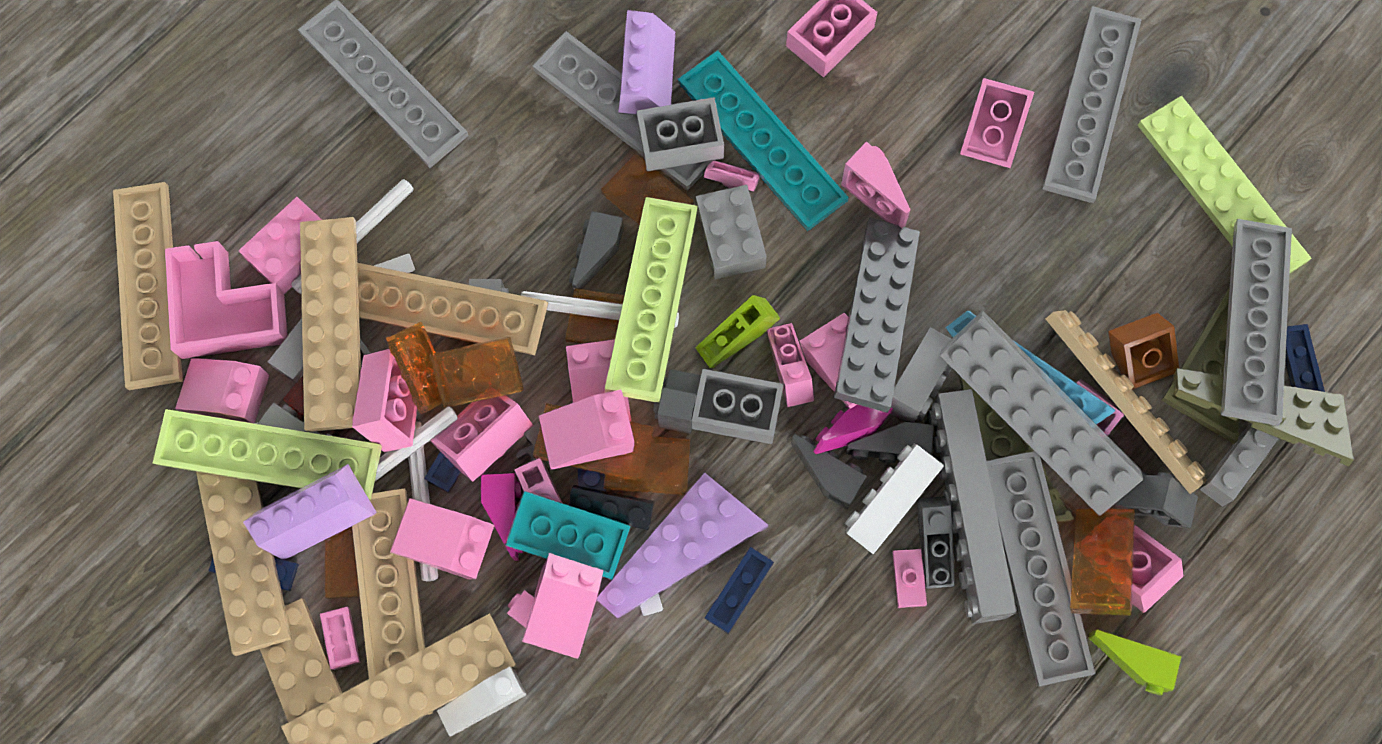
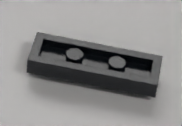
M573 485L569 506L630 525L631 527L649 530L655 501Z

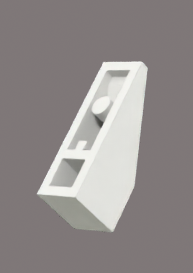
M508 667L482 681L437 710L451 737L527 694L515 670L512 667Z

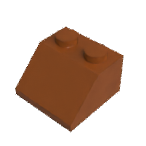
M1155 313L1108 331L1111 354L1121 374H1124L1134 385L1132 390L1175 374L1176 369H1179L1174 325L1160 314Z

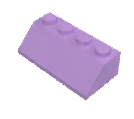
M627 10L619 113L637 114V110L671 105L675 31L653 13Z
M347 464L258 510L243 523L258 547L285 560L363 521L377 512Z

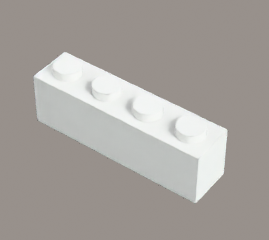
M915 443L912 447L907 445L897 457L900 460L894 469L889 467L880 478V481L883 482L877 491L872 489L862 501L866 504L859 513L854 511L845 522L848 526L845 530L846 533L872 554L877 551L944 466Z

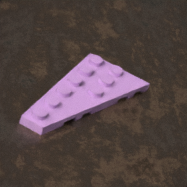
M704 473L596 600L618 619L646 602L649 598L671 587L672 584L722 556L723 553L745 542L751 536L768 528V524Z

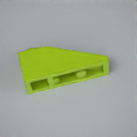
M752 295L695 348L709 368H714L762 336L781 318L766 298Z
M1097 629L1089 633L1088 638L1136 683L1146 686L1145 691L1163 695V692L1174 690L1181 656Z

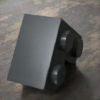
M669 369L668 377L664 378L660 403L655 402L654 404L655 419H658L659 428L691 434L692 417L701 375Z
M1142 472L1143 480L1114 504L1115 507L1129 515L1152 516L1165 526L1191 528L1198 496L1194 493L1189 494L1184 486L1177 482L1171 474L1160 472L1157 473V476Z

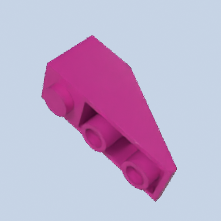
M858 404L851 409L846 405L848 410L845 413L842 410L837 413L831 421L833 426L830 429L824 427L815 440L819 443L813 452L820 454L847 446L849 443L873 435L885 422L893 408H890L889 412L886 413Z
M514 473L481 475V503L505 545L518 508V498H521L523 488ZM506 546L513 560L519 561V553H523V551Z

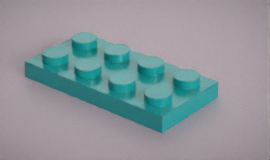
M523 491L505 545L546 559L550 553L603 570L602 576L613 580L631 526Z

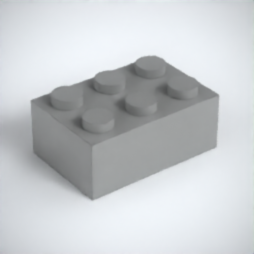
M714 97L637 110L638 127L647 171L724 158V142Z
M743 185L696 196L697 214L714 279L766 268L767 256L748 186Z
M931 327L929 328L894 388L891 405L893 410L890 414L904 422L914 423L916 419L922 421L933 402V399L929 398V396L935 399L946 376H948L952 369L940 356L942 347L951 338Z
M702 369L692 417V429L773 444L784 384Z

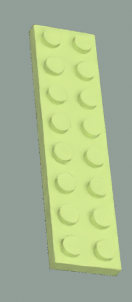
M1182 96L1139 122L1137 126L1232 247L1234 224L1237 219L1286 227ZM1293 234L1291 236L1290 273L1312 259Z
M649 197L645 198L605 385V393L622 390L624 397L660 403L698 206Z
M165 409L153 464L300 489L348 464L368 499L371 500L382 445Z

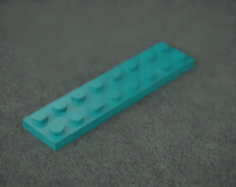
M718 50L678 78V84L693 101L715 98L721 132L752 169L760 175V178L807 232L848 202L849 197Z

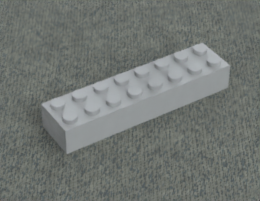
M983 310L942 347L940 356L1099 516L1143 480L1141 469Z
M970 389L938 394L935 402L932 403L931 410L928 411L930 425H934L936 436L933 437L934 450L936 453H940L941 464L944 465L939 471V476L941 480L945 479L947 490L943 491V496L951 505L952 534H955L957 542L954 545V555L956 561L961 562L962 572L959 573L961 588L966 589L968 599L964 601L965 613L967 617H971L972 624L1004 620L1016 613V607L973 392Z

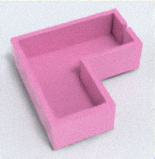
M219 241L195 244V251L189 245L165 249L171 350L181 359L281 345L287 338L285 297L282 290L276 283L231 289L229 256L227 250Z

